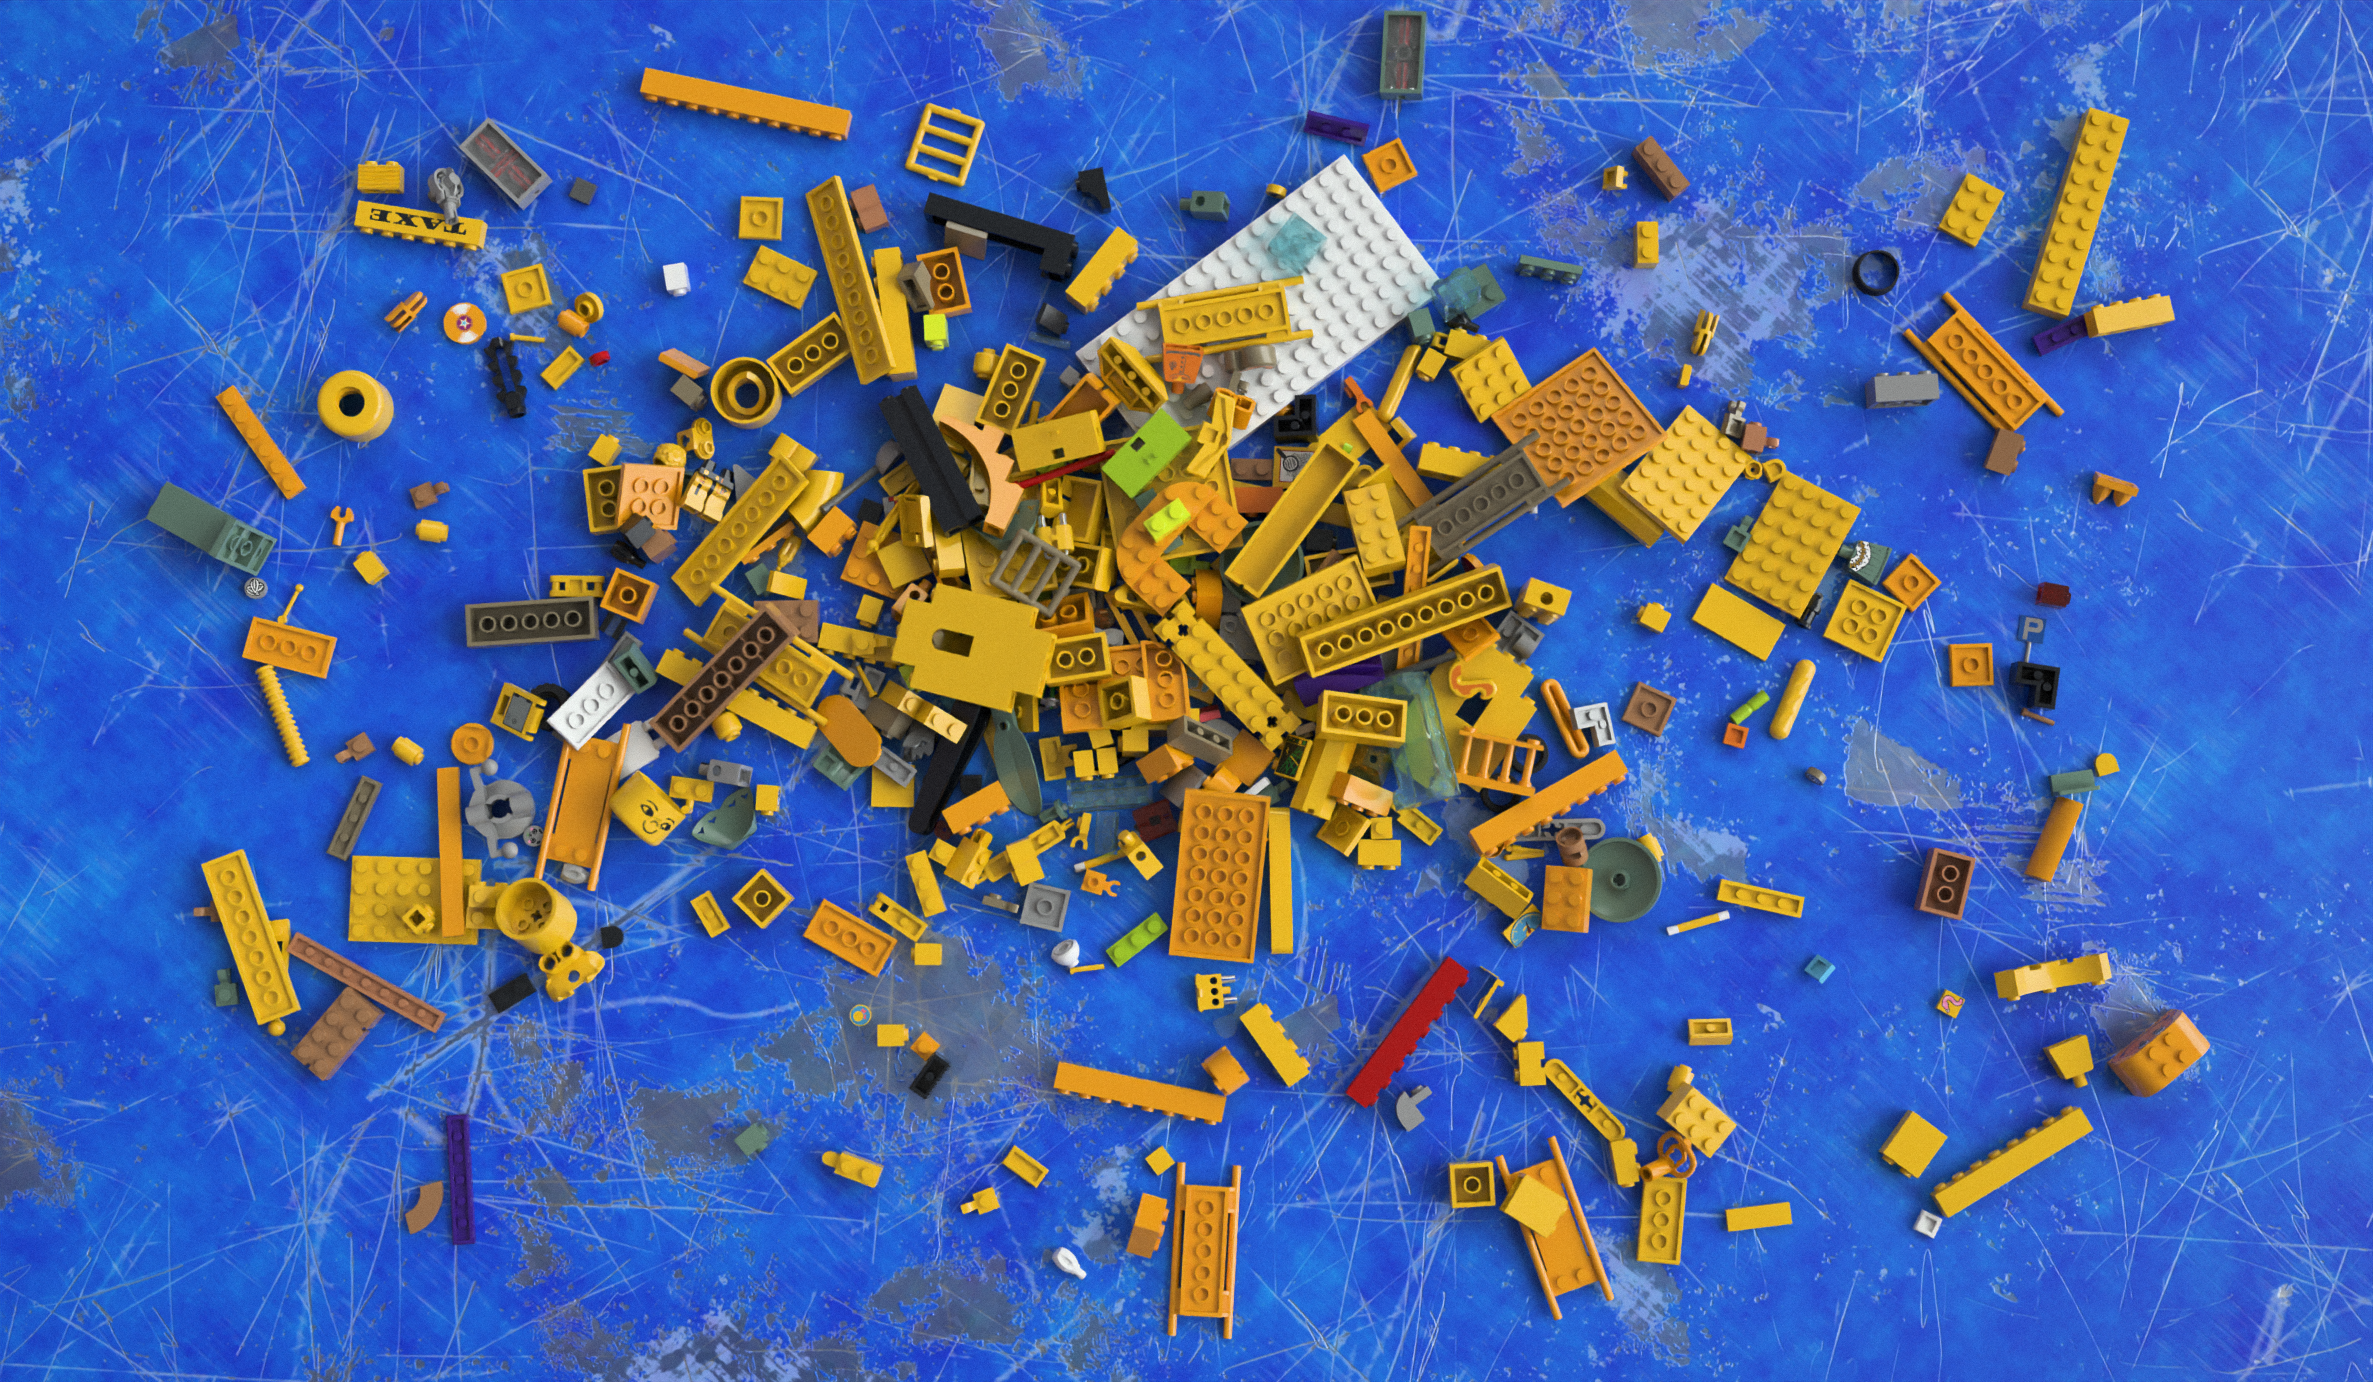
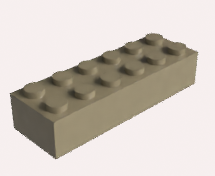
M594 596L465 605L467 647L471 649L600 641L598 601Z

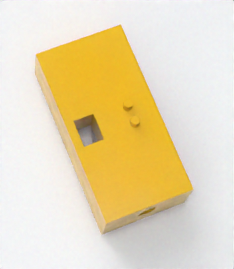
M1097 409L1010 430L1020 472L1107 451Z

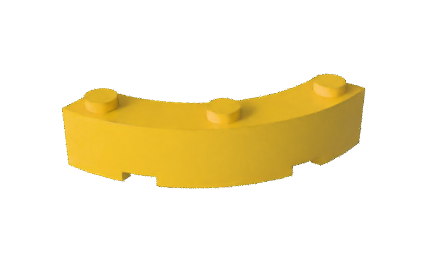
M2107 952L2080 956L2079 958H2074L2073 962H2067L2066 958L1994 973L1999 999L2007 998V1001L2020 1000L2021 995L2042 990L2043 993L2056 992L2057 987L2091 982L2092 986L2105 984V980L2112 978Z

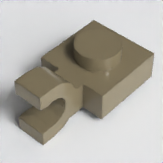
M1729 400L1728 410L1730 413H1725L1721 434L1734 439H1741L1746 421L1745 418H1742V413L1746 407L1745 402Z

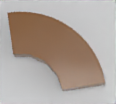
M442 1180L420 1187L418 1204L413 1210L405 1213L410 1235L424 1229L437 1215L444 1196Z

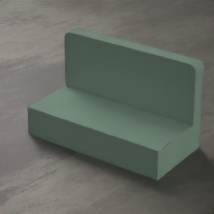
M2092 769L2048 776L2052 796L2100 790V785L2095 786Z

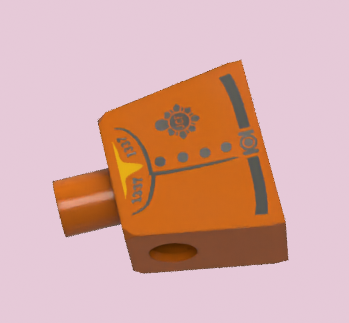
M1162 342L1163 375L1165 381L1172 382V393L1183 394L1185 383H1195L1204 355L1202 346Z

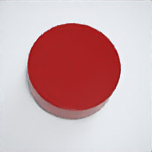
M601 351L590 356L588 359L591 366L597 367L609 362L611 357L608 351Z

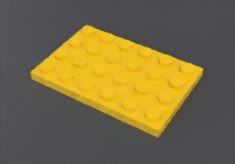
M1690 405L1685 407L1666 430L1668 439L1651 449L1618 489L1621 494L1681 544H1684L1745 469L1747 463L1753 459L1745 451L1740 450V447L1726 435L1721 434L1720 430Z
M1031 469L1011 473L1007 482L1011 483L1017 480L1020 482L1037 476L1036 470ZM1038 484L1024 489L1021 502L1039 500V511L1035 529L1039 528L1038 516L1042 515L1040 512V490ZM1033 505L1032 507L1028 506V508L1031 509V511L1035 507V505ZM981 509V511L985 514L988 513L989 509ZM972 527L962 531L961 535L972 592L1001 599L1012 598V596L989 583V578L1000 562V555L1003 551L995 548L973 530ZM1030 542L1019 545L999 579L1011 585L1034 545ZM1038 556L1018 590L1025 595H1029L1050 560ZM1055 570L1042 592L1058 589Z
M1785 470L1784 475L1781 477L1750 532L1752 536L1742 553H1738L1724 580L1800 619L1858 517L1861 508Z
M1354 554L1241 607L1240 610L1271 682L1276 686L1306 672L1295 638L1296 633L1377 605V602L1359 559Z
M352 856L348 941L478 945L479 929L465 928L466 936L442 937L440 858ZM463 859L465 911L467 885H473V881L481 882L482 860ZM414 903L429 904L436 912L434 914L437 918L434 922L435 927L427 934L424 932L422 934L411 933L404 925L405 922L402 917L406 914L405 911ZM421 915L420 921L423 922L425 918Z

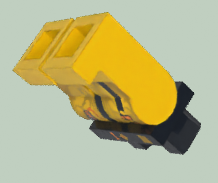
M706 459L700 468L694 470L678 507L694 515L697 514V517L713 525L719 523L723 516V509L735 485L732 483L734 472L724 468L721 470L720 475L713 473L717 464L710 459Z

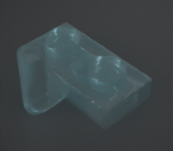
M1097 811L1095 854L1117 855L1118 835L1123 830H1126L1118 829L1119 812ZM1128 830L1129 832L1134 831L1139 836L1137 830Z

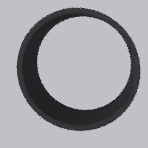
M1873 250L1864 253L1856 260L1853 266V281L1857 288L1867 295H1884L1893 289L1898 280V262L1894 256L1883 250ZM1879 253L1892 261L1896 270V278L1890 286L1884 289H1874L1864 283L1860 275V265L1867 255Z

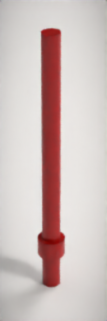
M1113 448L1020 482L1017 480L1011 483H1016L1021 488L1026 489L1108 460L1116 452Z

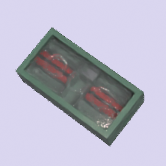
M1384 11L1380 76L1381 99L1423 100L1428 21L1426 11Z

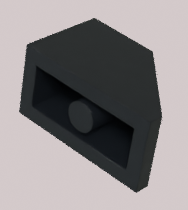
M1043 302L1035 321L1037 330L1060 339L1062 334L1066 335L1069 329L1068 316Z

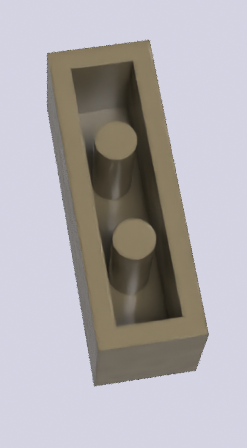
M1186 715L1181 716L1167 726V744L1217 766L1233 755L1231 736Z

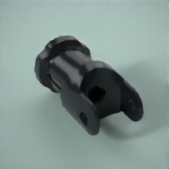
M1817 592L1812 596L1801 618L1794 619L1793 622L1803 629L1811 630L1813 620L1821 612L1820 604L1823 601V594Z

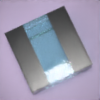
M609 611L599 630L618 641L629 622Z

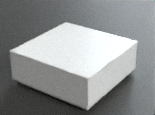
M1921 1209L1913 1229L1934 1239L1943 1219Z

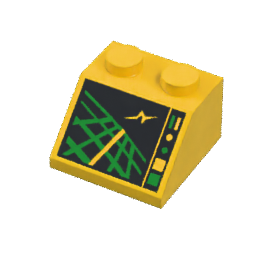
M1288 734L1286 738L1283 737L1284 741L1278 747L1282 751L1279 758L1275 757L1271 769L1275 770L1273 775L1298 783L1313 741Z

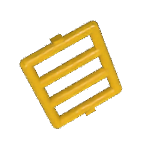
M931 103L926 104L905 163V168L928 176L929 180L935 182L940 180L958 187L964 186L985 126L984 121L961 114V110L955 108L949 110ZM935 113L974 126L972 138L929 125L931 114ZM925 132L969 146L965 158L921 144ZM918 152L962 166L959 176L955 177L916 164L915 160Z

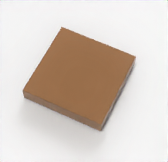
M1638 681L1621 720L1660 737L1677 698Z

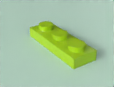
M1155 912L1108 948L1106 952L1119 968L1169 928L1157 912Z

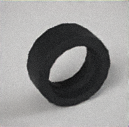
M1524 734L1517 737L1516 740L1527 742V739H1534L1540 741V745L1544 746V750L1540 751V759L1533 766L1531 774L1537 773L1548 762V746L1539 736ZM1515 746L1511 766L1514 770L1523 774L1524 766L1516 759V749L1518 746Z
M1501 773L1491 775L1490 778L1498 779ZM1509 775L1510 782L1519 783L1512 775ZM1483 787L1480 791L1483 804L1488 810L1495 813H1503L1519 804L1521 795L1513 793V797L1508 804L1496 805L1489 798V788Z

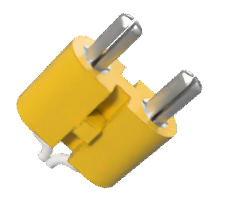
M1062 513L1059 514L1060 525H1056L1055 528L1046 527L1045 516H1038L1039 528L1035 529V536L1067 555L1073 553L1075 550L1072 526L1067 525L1066 513H1063V521ZM1043 550L1038 555L1048 560L1052 558V555Z

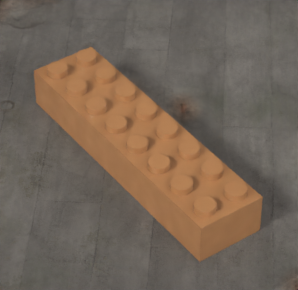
M772 602L764 605L665 705L649 724L677 753L682 752L801 632Z

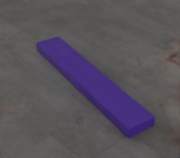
M469 1114L447 1115L453 1245L475 1244L476 1230Z

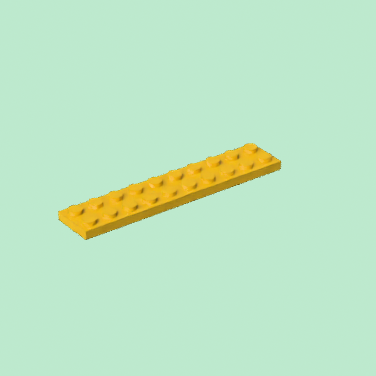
M834 175L806 193L805 196L860 384L867 385L896 368V364L840 176Z

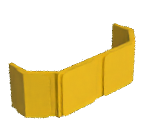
M1386 463L1356 484L1355 488L1359 489L1385 483L1396 522L1415 508L1396 483L1389 470V463ZM1413 520L1403 528L1399 529L1398 533H1400L1401 531H1403L1404 534L1409 531V525H1411L1416 520ZM1430 547L1428 566L1440 559L1433 547ZM1458 558L1430 576H1427L1426 586L1456 566L1459 561Z

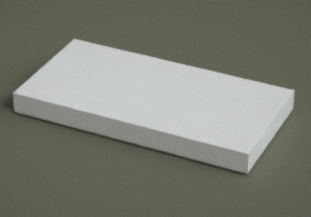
M606 661L546 722L578 751L636 691Z

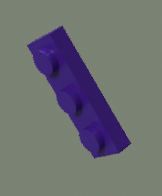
M1308 110L1303 132L1364 147L1369 124Z
M2084 314L2032 337L2031 340L2039 357L2088 336Z

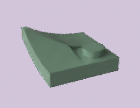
M1485 263L1448 282L1471 321L1507 300Z
M831 742L812 764L816 770L845 792L870 767L852 766Z

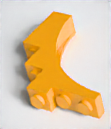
M943 414L939 423L940 432L959 443L968 451L979 465L986 480L989 492V511L984 521L983 532L1003 539L1024 492V489L1018 484L1007 482L1013 470L1014 460L1010 459L1007 455L998 454L1003 444L1005 432L995 426L991 427L986 424L983 430H979L974 425L965 424L955 417Z

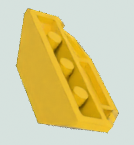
M1111 336L1097 350L1101 378L1129 410L1154 414L1168 400L1163 378L1135 347Z

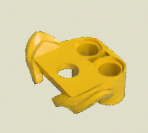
M566 941L559 948L555 949V952L544 954L539 960V967L546 973L548 979L545 983V989L553 1002H559L574 995L573 990L584 982L590 983L605 965V960L599 953L595 951L585 952L570 941ZM571 947L572 952L566 957L565 952ZM552 960H554V967L552 969H548L549 963ZM572 971L579 972V979L576 982L569 981V974Z

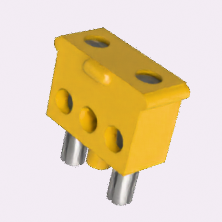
M1196 973L1194 981L1197 1010L1203 1012L1206 1009L1224 1008V1005L1237 1004L1238 1001L1224 1002V1000H1235L1237 997H1223V994H1230L1231 990L1230 986L1222 987V983H1233L1236 981V979H1222L1235 978V975H1200ZM1212 977L1216 980L1214 984L1210 983ZM1212 988H1215L1217 991L1215 995L1211 993ZM1213 999H1217L1216 1005L1212 1004Z

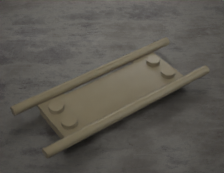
M1537 430L1396 521L1398 530L1413 520H1416L1420 526L1432 527L1430 544L1440 559L1428 566L1427 576H1430L1571 484L1566 476L1548 488L1524 452V447L1541 437ZM1498 464H1502L1501 466H1499L1498 468H1496L1480 480L1476 481L1475 483H1473L1472 485H1470L1469 487H1467L1466 489H1464L1463 491H1461L1445 503L1441 504L1440 506H1437L1439 503H1441L1442 501H1444L1445 499H1447L1448 497H1450L1466 485L1470 484L1471 482H1473L1474 480H1476L1477 478H1479L1480 476H1482ZM1526 501L1525 504L1521 505L1520 507H1518L1502 519L1498 520L1497 522H1495L1479 534L1475 535L1465 543H1461L1464 540L1471 537L1472 535H1474L1475 533H1477L1478 531H1480L1481 529H1483L1484 527H1486L1487 525L1491 524L1492 522L1503 516L1504 514H1506L1507 512H1509L1510 510L1514 509L1515 507Z

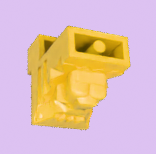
M1190 707L1191 718L1200 722L1199 708ZM1147 721L1122 730V736H1118V752H1122V757H1145L1148 755V737H1167V726L1172 722L1149 724Z

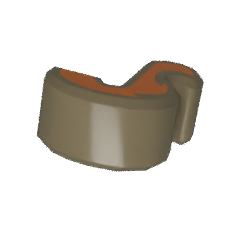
M1251 345L1239 350H1228L1223 354L1225 371L1229 374H1233L1234 371L1244 372L1261 367L1273 369L1277 366L1276 351L1272 345Z

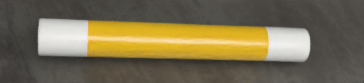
M1119 849L1075 864L1074 868L1076 873L1125 857L1126 855Z
M1728 910L1667 927L1666 931L1668 936L1729 919L1730 915Z

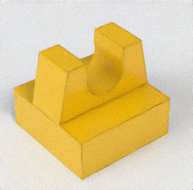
M1617 165L1604 169V190L1627 189V184H1623V177L1628 176V172L1624 170V167Z

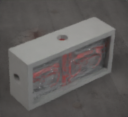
M489 117L459 146L522 210L553 181Z

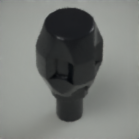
M1448 308L1442 319L1447 326L1453 329H1468L1477 334L1480 328L1479 325L1471 322L1464 312L1456 308Z
M617 540L610 550V553L623 563L635 564L641 569L647 564L625 542Z

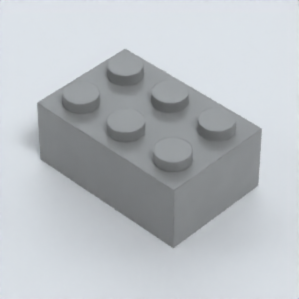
M1919 371L1918 375H1910V372H1899L1897 376H1889V373H1878L1876 377H1872L1865 384L1866 409L1929 406L1940 399L1938 373L1931 374V371Z

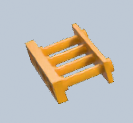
M1469 726L1459 729L1458 734L1465 736L1459 766L1455 771L1451 770L1450 781L1534 797L1535 787L1531 786L1530 778L1536 750H1544V746L1540 745V741L1527 739V742L1479 733L1476 732L1477 728ZM1473 737L1486 740L1480 770L1476 775L1468 774L1469 770H1467ZM1494 741L1507 744L1501 775L1498 776V779L1489 778L1490 774H1488ZM1515 746L1528 748L1522 779L1519 780L1518 784L1510 782L1511 779L1509 778Z

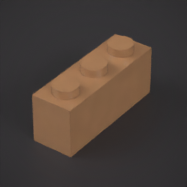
M1649 136L1634 148L1631 155L1669 202L1673 201L1689 187L1690 183L1652 136Z

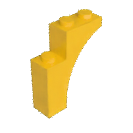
M891 680L887 682L878 697L956 744L968 726Z

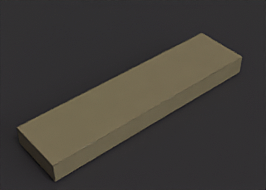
M362 775L326 853L348 861L383 783Z

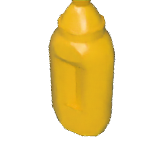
M792 534L784 541L778 552V567H776V571L779 572L781 568L794 559L802 544V539Z

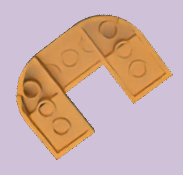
M1197 482L1173 484L1162 490L1122 534L1117 547L1119 572L1128 587L1163 618L1191 587L1182 576L1160 558L1163 552L1189 526L1217 553L1221 554L1249 522L1210 487ZM1179 498L1190 513L1191 519L1155 543L1145 529L1143 522Z
M1144 640L1140 641L1141 643L1109 647L1113 678L1059 686L1063 733L1105 730L1106 728L1102 727L1097 686L1129 675L1147 679L1152 720L1148 721L1149 724L1174 722L1183 715L1191 718L1188 677L1182 660L1176 653L1167 648L1166 645L1155 641Z

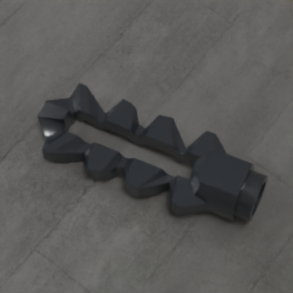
M501 337L492 338L489 347L483 350L493 360L488 364L489 369L497 374L492 378V382L495 386L502 389L496 397L505 404L511 419L521 418L527 414L524 400L528 391L526 386L520 385L523 374L520 370H516L519 360L517 356L512 355L514 342L512 340L506 341ZM501 348L504 349L515 386V391L508 393L496 351Z

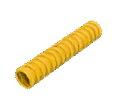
M266 665L260 667L255 671V674L259 676L257 678L258 681H261L260 687L264 688L262 692L266 693L265 699H268L267 704L271 706L269 710L273 711L272 717L275 718V724H278L277 730H280L279 735L283 737L281 739L282 742H285L284 748L288 749L286 753L290 754L291 766L298 767L310 761V757H307L308 752L304 751L303 739L299 738L301 734L297 732L298 727L294 725L296 723L295 720H292L293 714H290L291 709L287 707L289 704L285 702L286 696L282 695L284 691L280 689L279 678L275 677L277 673L273 671L274 666Z

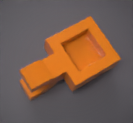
M1351 376L1344 380L1345 387L1343 390L1350 399L1353 397L1357 402L1356 410L1359 415L1363 413L1360 407L1361 404L1365 403L1369 408L1374 406L1373 402L1365 397L1363 391Z

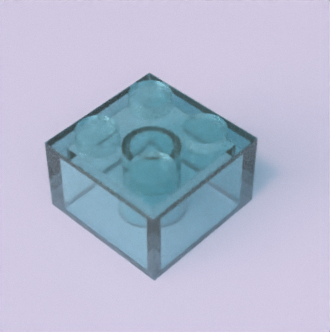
M1294 212L1268 244L1267 251L1301 276L1326 245L1328 238Z
M1467 265L1463 268L1455 269L1445 279H1438L1431 287L1432 303L1445 323L1481 302V285Z

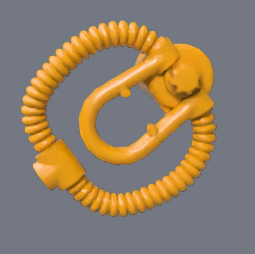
M1673 1130L1664 1133L1657 1144L1659 1159L1641 1167L1640 1176L1645 1182H1651L1668 1173L1679 1179H1686L1691 1176L1697 1164L1691 1149V1141L1683 1139L1678 1132ZM1670 1137L1675 1138L1679 1143L1671 1145L1664 1154L1663 1145L1665 1141ZM1675 1148L1679 1149L1682 1154L1681 1160H1678L1676 1164L1669 1157L1671 1153H1674ZM1688 1155L1690 1160L1688 1170L1683 1173L1678 1172L1677 1168L1685 1163Z

